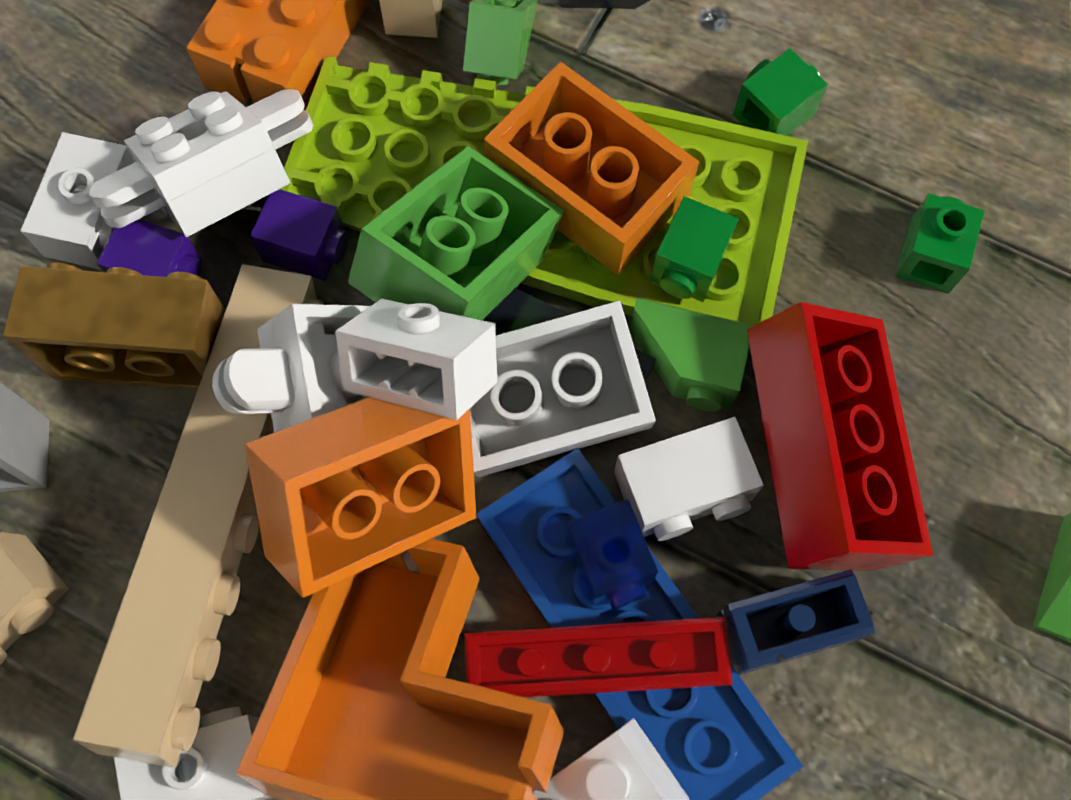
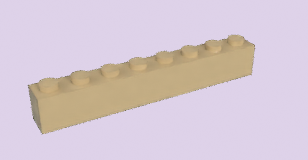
M242 264L73 738L74 741L95 754L176 769L181 750L188 751L195 740L200 721V710L195 705L203 681H210L217 669L221 651L220 641L216 640L223 615L230 616L236 607L240 592V578L236 576L242 554H249L252 551L258 534L259 521L258 516L255 515L256 504L245 444L274 433L271 413L235 414L224 410L217 401L212 388L213 374L221 362L239 349L260 348L257 329L291 304L324 305L323 301L317 300L310 275Z

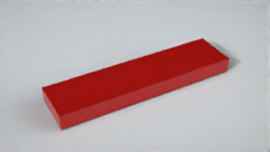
M726 617L464 634L466 683L523 698L733 685Z

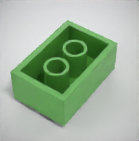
M467 146L361 229L348 283L375 302L380 299H386L408 305L426 303L434 305L440 312L482 321L544 260L565 210Z

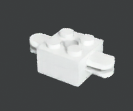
M294 89L281 90L248 107L243 106L227 91L222 93L208 92L194 98L188 104V110L169 119L167 117H157L141 124L135 131L136 135L124 140L135 163L94 182L89 189V196L93 203L101 208V216L106 225L111 228H122L163 207L183 234L188 237L290 184L276 149L311 132L313 123L308 111L303 110L305 104L300 92Z
M291 304L257 329L260 348L239 349L217 366L213 374L212 384L217 401L224 410L230 413H271L275 433L369 398L342 389L335 331L370 306Z

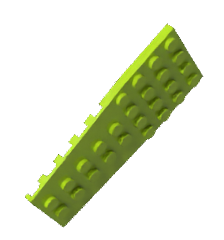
M328 56L324 60L306 108L313 123L312 131L294 140L284 167L290 184L280 189L336 206L343 226L361 232L364 226L467 146L485 157L484 138L535 87L527 86L525 94L496 90V81L475 78L474 85L469 86L443 82L442 73L422 70L421 78L390 74L389 65L372 62L369 63L368 70L338 66L336 57ZM613 99L699 161L689 198L739 218L729 247L704 302L692 297L688 299L677 298L665 292L658 283L650 280L656 254L674 215L619 275H616L572 240L556 230L544 260L521 283L593 307L621 301L624 314L633 316L637 298L750 325H756L772 317L808 140L653 105Z

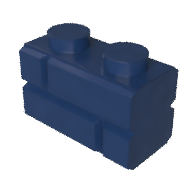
M852 569L730 603L716 614L717 617H726L730 660L739 675L818 653L828 648L849 644L875 633L872 618Z

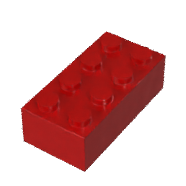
M799 302L748 328L751 361L757 384L761 419L765 430L772 482L775 488L788 568L874 571L934 556L883 319Z

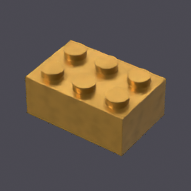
M49 263L46 268L20 266L3 336L55 380L198 390L226 310L207 280L187 272H172L168 274V277L142 275L135 270L123 267H112L105 273L82 271L73 265L65 263Z

